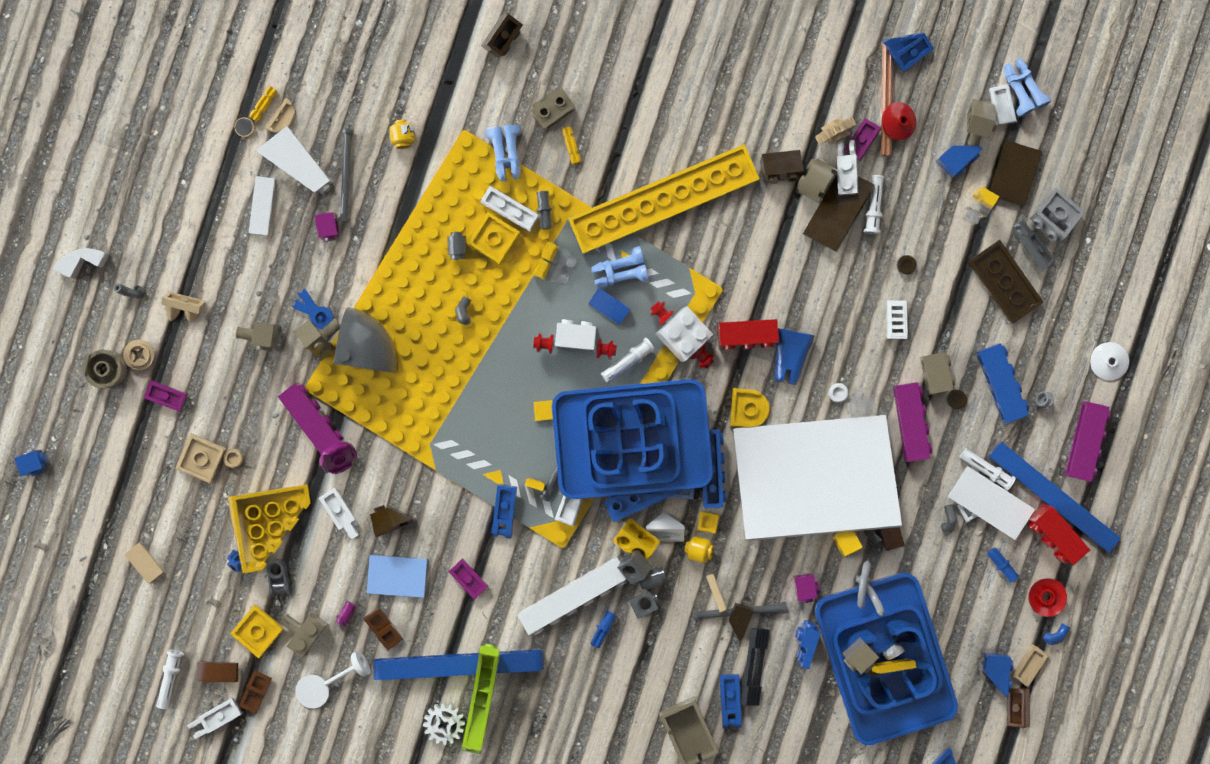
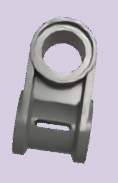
M276 559L267 567L268 587L271 598L280 594L291 595V583L287 565L283 560ZM273 565H279L281 573H275Z

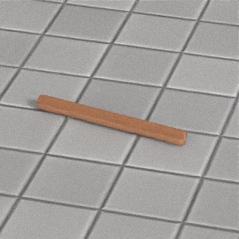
M883 43L881 156H890L892 154V139L885 133L882 127V115L886 107L892 104L893 57Z

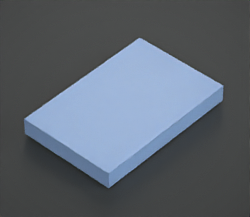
M370 555L367 593L424 598L428 559Z

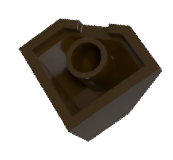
M385 505L374 508V513L370 514L375 537L387 534L416 521L415 517L391 506L385 508Z

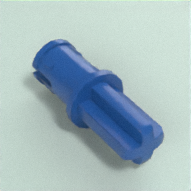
M996 547L987 552V555L997 566V570L1003 573L1009 583L1019 578V574L1009 564L1010 561L1006 560Z
M606 610L602 621L597 625L598 629L591 641L592 646L596 648L601 647L607 634L611 633L610 629L617 615Z

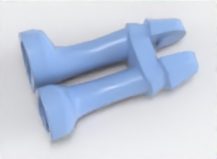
M1021 58L1015 60L1016 67L1020 73L1018 76L1010 63L1004 66V73L1008 79V84L1012 86L1019 99L1020 106L1016 111L1018 118L1031 113L1035 108L1036 110L1052 102L1050 97L1043 94L1032 78L1031 71L1028 69V65ZM1022 80L1025 82L1028 90L1030 91L1031 96L1033 98V102L1031 101L1025 89L1023 88L1021 84Z
M503 126L508 158L504 156L502 128L493 127L486 130V138L492 140L494 146L496 173L500 181H506V168H512L513 179H519L521 167L519 166L520 160H518L516 150V137L521 134V126Z
M635 247L632 254L627 257L613 261L606 260L591 268L592 273L606 270L607 274L605 278L602 277L594 280L595 285L607 287L608 285H614V283L629 279H639L641 282H648L649 278L645 265L618 273L613 271L645 263L641 247Z

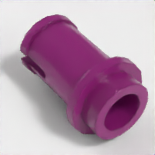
M346 601L339 616L336 615L337 619L335 622L346 627L347 624H350L349 620L357 606Z

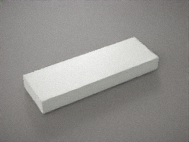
M259 176L255 178L249 226L250 234L269 236L275 178Z
M489 186L480 202L529 232L539 218V214Z

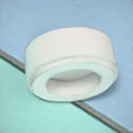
M836 383L829 388L828 395L834 402H843L848 397V389L845 385Z

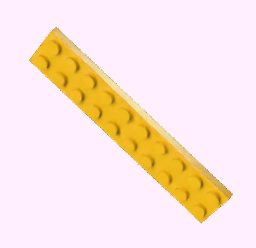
M745 144L569 217L568 220L580 249L585 254L760 179Z

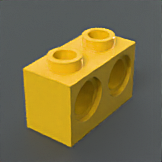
M629 518L612 542L626 553L638 550L647 560L657 548L660 540Z
M854 531L836 533L833 537L843 559L863 548Z

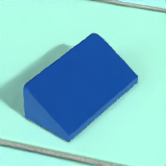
M601 288L597 289L588 303L619 325L631 310Z

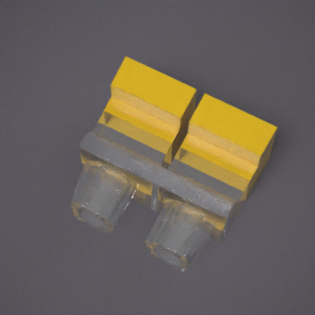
M985 187L976 189L973 194L977 198L976 202L965 207L968 212L963 220L971 225L977 224L981 218L987 217L999 198L998 195Z
M547 242L540 257L542 259H539L533 276L553 284L567 285L570 276L561 271L564 265L574 269L577 259L570 255L569 251L551 242Z

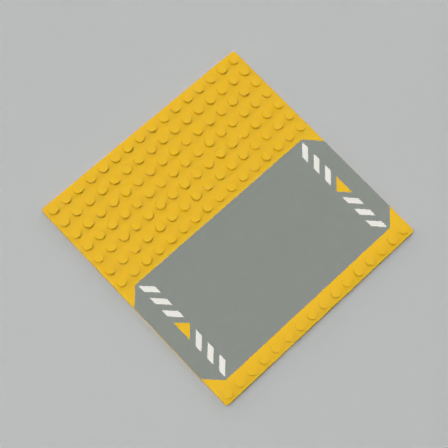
M463 130L354 306L355 309L371 315L388 331L397 353V373L334 364L335 349L329 357L320 361L306 387L310 394L494 507L498 484L517 486L514 519L559 547L564 548L596 497L583 498L575 524L571 526L555 520L563 498L558 480L549 496V502L539 498L540 493L542 494L543 491L525 486L527 478L544 482L547 485L557 465L553 419L535 421L533 402L554 400L556 395L564 391L667 381L680 360L656 336V333L666 323L664 322L659 325V318L656 315H650L652 312L650 308L657 301L660 303L664 301L666 303L664 306L666 310L674 311L671 316L673 317L683 307L687 306L703 323L722 293V287L634 233L583 254L568 218L592 207L522 164H519L521 167L519 179H513L512 168H506V181H500L496 173L494 147L470 132ZM489 186L539 214L537 212L538 200L536 192L549 191V205L552 208V211H550L552 227L549 230L540 229L538 218L529 232L480 202ZM487 212H490L521 232L500 265L468 245L469 240ZM451 232H462V235L466 236V259L450 260L447 237L451 236ZM547 242H551L559 248L553 262H549L551 266L545 279L533 276L539 259H542L540 257ZM635 247H641L645 263L613 271L618 273L645 265L649 278L648 282H641L639 279H629L614 283V285H608L607 287L595 285L594 280L602 277L605 278L607 274L606 270L592 273L591 268L606 260L613 261L627 257L632 254ZM598 288H601L631 309L620 325L588 304ZM463 296L472 300L466 309L467 315L471 318L468 325L460 324L455 313V309ZM562 320H572L576 325H581V321L592 322L593 326L597 327L596 346L598 339H601L604 344H609L613 340V344L617 345L616 356H612V360H609L607 355H601L600 358H596L597 351L554 348V346L552 354H549L547 349H542L538 353L537 349L533 348L534 337H538V333H541L543 338H549L552 334L555 341L557 323H562ZM338 334L332 342L335 347L337 345ZM646 337L656 351L649 353L642 358V362L634 363L607 383L601 373L626 356L630 348L638 346Z

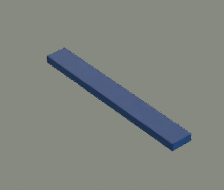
M999 442L988 456L1009 474L1016 477L1019 482L1045 503L1053 506L1061 516L1109 553L1121 539L1004 443Z

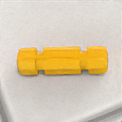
M271 86L266 89V94L262 95L256 104V109L250 113V118L257 122L261 119V114L265 113L271 104V99L275 98L278 93Z
M565 127L562 129L563 137H565L564 140L568 153L571 155V163H580L581 157L578 154L579 151L575 137L572 136V127Z

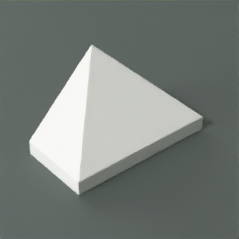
M666 512L646 526V530L660 541L684 542V525Z

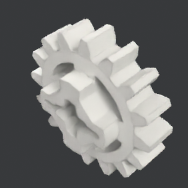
M445 702L442 703L441 707L435 704V710L430 708L428 710L430 715L424 716V719L428 721L423 723L424 727H428L425 734L430 733L429 740L435 738L436 744L440 740L443 741V745H446L447 740L452 744L454 743V737L460 738L458 732L463 733L464 728L460 727L465 725V721L460 720L464 714L457 713L459 707L452 709V703L448 707H446ZM444 711L449 712L452 715H447L444 713ZM436 715L437 721L432 725V718ZM442 720L448 722L447 727L440 725ZM457 722L456 730L452 732L451 726ZM436 732L443 733L444 736L439 735V734H437Z

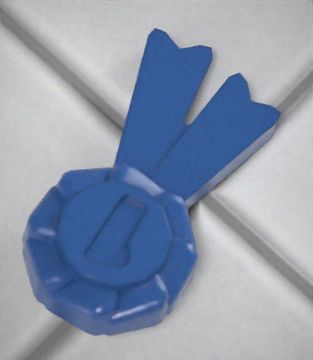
M305 288L301 293H297L304 303L296 299L293 308L310 315V321L317 327L323 329L333 320L332 311L325 306L317 307Z

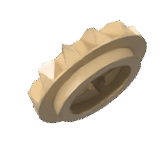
M144 340L131 341L124 349L125 363L134 370L147 369V367L153 364L152 362L155 357L154 348L149 342ZM143 350L142 355L146 359L139 358L136 360L137 355L134 351L140 352Z

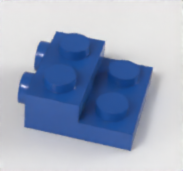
M804 620L801 627L798 626L795 632L796 641L801 646L798 649L796 658H798L801 667L810 669L821 632L815 623Z

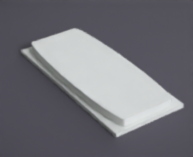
M968 466L947 496L1014 540H1016L1035 511L1034 508Z

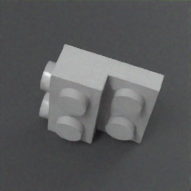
M1056 187L1044 202L1038 206L1029 219L1032 220V225L1036 229H1042L1047 233L1046 236L1050 241L1059 243L1066 238L1085 212Z

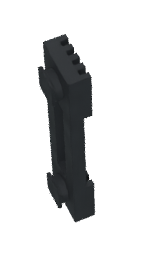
M751 628L741 697L742 705L759 706L762 689L760 681L764 653L768 647L769 629ZM757 648L753 685H751L755 651Z

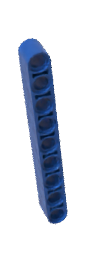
M543 650L501 651L497 673L544 670ZM479 653L374 659V680L476 675Z

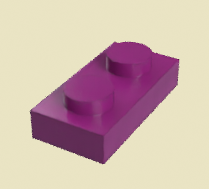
M864 118L850 139L855 140L856 155L859 161L862 160L882 130L881 127ZM849 141L844 148V152L850 155Z
M150 380L144 398L181 412L188 394Z
M463 558L448 571L474 600L489 586Z

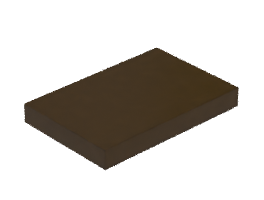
M1004 140L989 191L998 195V199L1024 207L1042 151Z

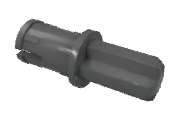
M549 191L536 192L538 200L537 212H539L540 229L549 230L552 227L550 216L552 208L549 205Z

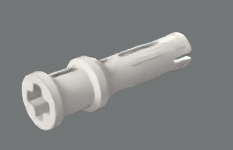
M872 175V183L875 187L870 194L869 211L865 213L867 221L864 233L881 234L879 227L880 218L883 217L882 212H880L884 180L882 175Z
M645 337L642 343L635 348H630L626 356L602 372L601 375L609 383L636 362H642V358L651 352L654 353L656 350Z
M965 448L959 458L989 476L990 481L996 482L1006 491L1010 489L1016 477H1011L1003 472L1001 467H994L968 450V448Z
M167 650L166 654H168L166 665L163 666L164 678L156 704L157 708L168 709L174 681L176 675L180 673L179 665L181 658L184 656V653L181 651Z

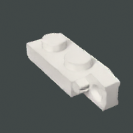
M336 487L319 497L338 530H341L342 533L347 532L351 539L360 535L355 528L358 524L356 518Z

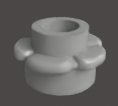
M1044 391L1038 393L1035 399L1038 407H1041L1042 410H1047L1054 402L1053 394Z

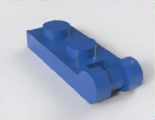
M497 485L492 536L498 537V535H502L505 538L511 539L517 486ZM500 524H506V528H500Z
M739 674L719 675L722 729L728 728V726L742 728ZM728 714H735V718L728 719Z

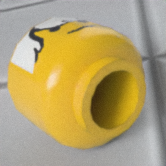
M397 120L395 124L390 126L391 144L396 146V149L410 148L415 142L414 126L407 123V120Z

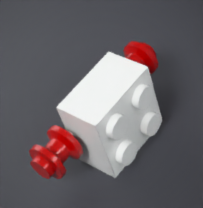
M657 301L650 308L652 310L650 315H656L659 318V325L664 322L666 324L656 333V336L681 362L686 361L690 357L700 362L698 366L700 369L703 367L707 369L714 362L713 353L708 355L705 352L706 346L703 344L713 333L687 306L671 317L674 311H667L664 307L666 303L664 301L661 303Z
M562 320V323H557L555 341L552 334L549 338H543L542 334L538 333V337H534L533 348H536L538 353L542 349H547L549 354H552L554 346V348L597 351L596 358H600L601 355H607L609 360H612V356H616L617 345L613 344V340L609 344H604L601 339H598L596 346L597 327L593 326L592 322L581 321V325H576L572 320Z

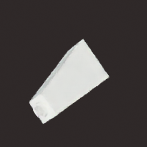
M287 126L257 149L262 156L317 195L319 193L323 194L330 189L329 185L332 184V181Z

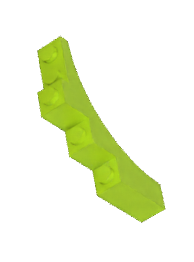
M491 644L480 645L475 683L462 744V751L480 755L501 653L500 649Z

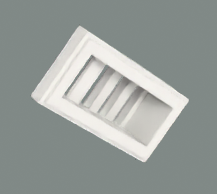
M887 300L886 339H907V301ZM892 306H902V310H892ZM892 314H902V318L892 317ZM892 321H902V325H892ZM892 329H902V333H892Z

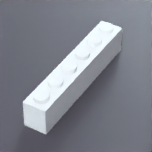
M618 556L520 611L517 616L528 635L532 633L534 635L539 634L547 624L552 626L561 621V616L565 614L570 616L577 612L576 608L583 604L585 607L594 602V597L598 595L603 597L610 593V588L615 585L618 588L626 584L625 576L617 568L621 563Z

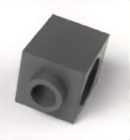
M636 550L632 553L627 552L624 554L617 568L632 585L645 579L652 566Z
M646 591L629 599L637 619L657 610V604L660 603L656 593L652 594L651 591ZM642 599H649L651 605L648 608H642L640 602Z

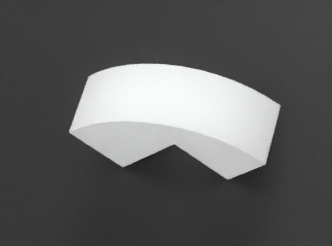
M89 248L74 250L63 256L53 269L69 278L76 279L85 260L103 268L110 254Z

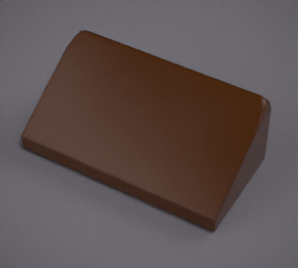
M1011 688V691L1008 690L1007 726L1019 728L1030 726V688Z

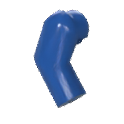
M1062 623L1057 633L1051 634L1047 632L1043 640L1052 646L1061 643L1068 634L1070 627Z

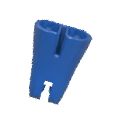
M778 328L779 343H776L775 381L783 383L786 369H789L788 384L796 385L815 335Z

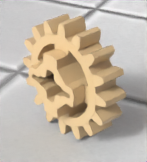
M840 117L821 127L823 132L819 133L815 138L819 145L829 142L831 145L850 135L849 130L855 127L856 123L853 117L845 120Z

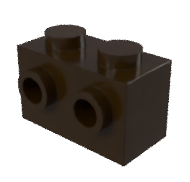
M508 13L502 14L481 47L495 57L505 56L510 49L512 41L516 40L520 35V29L523 24Z
M800 150L767 153L761 156L760 164L764 183L775 184L782 180L793 182L799 180L803 175L804 170Z

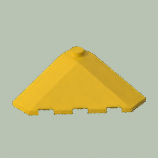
M308 484L228 497L243 573L264 569L267 564L265 561L271 553L274 554L279 548L285 533L292 530L299 520L297 517L303 508L307 509L309 506Z

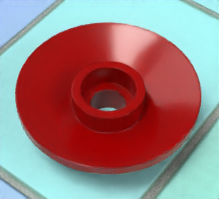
M895 102L886 107L882 115V127L885 133L891 139L897 141L908 139L914 133L916 116L909 105L903 102Z
M1044 578L1032 585L1029 590L1028 600L1031 608L1037 614L1051 617L1059 614L1064 609L1067 603V593L1064 586L1057 580ZM1045 593L1049 594V598L1047 600L1043 599V595Z

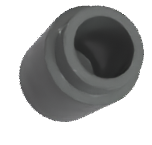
M451 232V236L447 237L450 260L466 259V236L462 235V232Z
M655 567L639 583L641 588H646L648 592L664 585V582L668 580L663 568Z

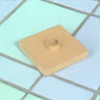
M190 433L175 469L212 484L227 448Z

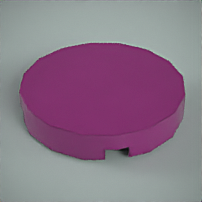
M349 442L335 443L322 453L319 464L327 474L328 472H331V474L342 473L353 465V460L356 461L357 451Z

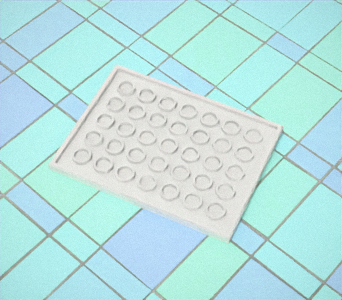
M886 415L733 429L746 541L902 526Z

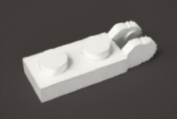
M850 140V155L845 156L843 141H838V195L859 194L855 140Z
M232 697L200 715L198 719L189 723L187 727L189 729L194 728L197 724L202 723L204 729L199 730L193 735L194 739H197L205 733H210L240 716L242 712Z

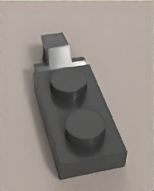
M1024 220L1012 227L1016 236H1019L1024 248L1031 254L1035 264L1041 271H1044L1055 262V259L1036 231L1030 230Z

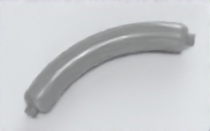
M868 560L863 564L859 584L857 605L860 609L865 606L871 563Z
M858 575L856 576V581H857L859 584H860L861 575H860V576H858ZM868 583L866 593L874 604L877 614L883 616L885 614L883 605L876 592Z

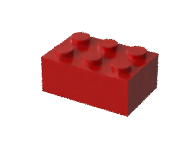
M778 320L717 323L718 347L723 346V350L736 349L735 346L742 345V349L755 348V344H761V348L774 347V343H779Z
M1042 504L1029 518L1028 527L1035 534L1038 533L1042 536L1040 540L1047 548L1050 547L1055 551L1053 555L1059 562L1075 565L1091 551L1053 506Z

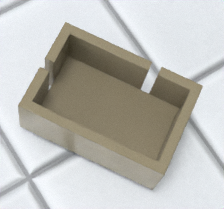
M694 696L659 712L681 764H696L700 762L697 755L701 753L703 760L719 753Z

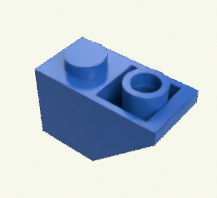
M953 145L936 162L951 178L955 175L959 177L967 169L965 165L969 161L974 163L981 156L979 152L982 148L980 146Z
M984 652V674L1003 695L1008 696V690L1011 691L1012 680L1009 678L1010 671H1013V660L1007 654Z

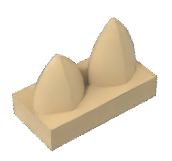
M168 291L162 297L161 305H165V311L170 321L176 319L180 311L184 310L186 319L191 323L198 318L205 306V301Z

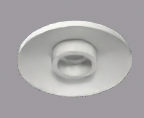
M1107 342L1095 348L1091 355L1090 364L1096 376L1103 380L1111 381L1119 379L1126 373L1129 366V357L1121 345ZM1110 358H1113L1115 361L1113 365L1109 364Z

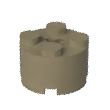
M811 159L807 166L806 177L802 175L797 184V189L800 194L820 203L821 198H824L833 182L831 178L833 175H836L838 169L819 159Z
M97 350L88 355L84 360L83 374L90 385L94 387L113 388L119 386L125 379L127 364L124 357L115 351ZM103 366H106V368H108L107 372H105V370H102Z

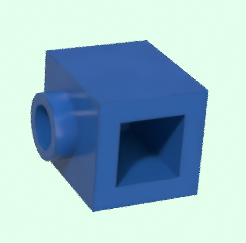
M35 450L14 458L20 476L31 474L33 477L42 474V469L48 468V458L42 450Z

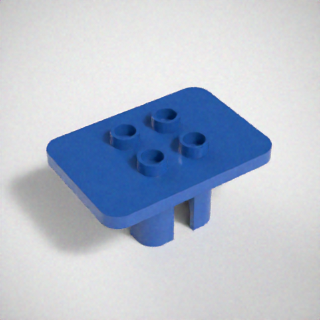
M685 379L564 391L556 395L552 402L558 484L561 493L567 498L582 499L702 488L708 485L713 478L707 397L704 386L697 380Z
M907 572L896 573L868 582L883 605L885 611L883 616L877 614L875 606L867 593L865 606L862 609L858 607L859 585L824 596L818 600L815 606V616L853 735L864 745H874L947 722L958 711L957 699L920 583L915 576ZM860 637L879 657L878 659L881 662L908 658L916 661V668L869 676L865 672L860 674L858 670L853 672L843 661L846 657L842 653ZM896 643H899L905 650L902 654L890 660H886L882 655Z

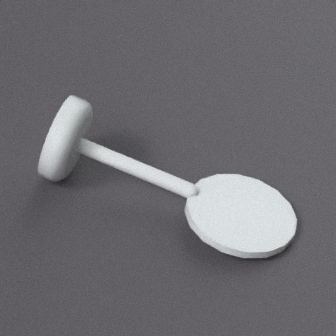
M355 651L351 655L353 666L327 681L318 675L310 674L304 676L296 685L295 694L298 701L307 708L315 709L321 707L329 697V684L354 670L363 677L371 673L367 659L360 651Z

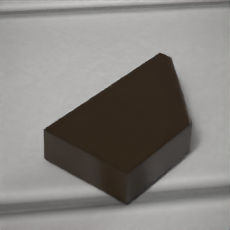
M735 603L729 617V622L738 640L742 641L754 609Z

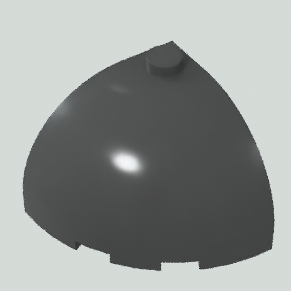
M347 307L339 329L334 364L397 373V353L388 331L371 315L361 310Z

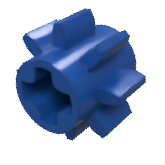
M233 549L228 555L227 559L229 562L227 565L233 571L239 573L242 570L239 553Z

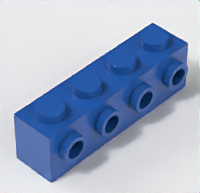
M997 343L976 351L1002 422L1007 424L1028 416L1029 406L1020 394L1022 388L1013 376L1015 370L1013 365L1008 363L1006 347L1002 346L1001 343Z
M719 429L710 430L713 478L708 485L702 487L704 508L723 507V502H726V491H723L722 483L726 481L725 472H722L721 465L725 463L724 452L721 453V445H724L723 433H720Z
M684 489L607 496L608 500L604 501L614 523L684 491Z

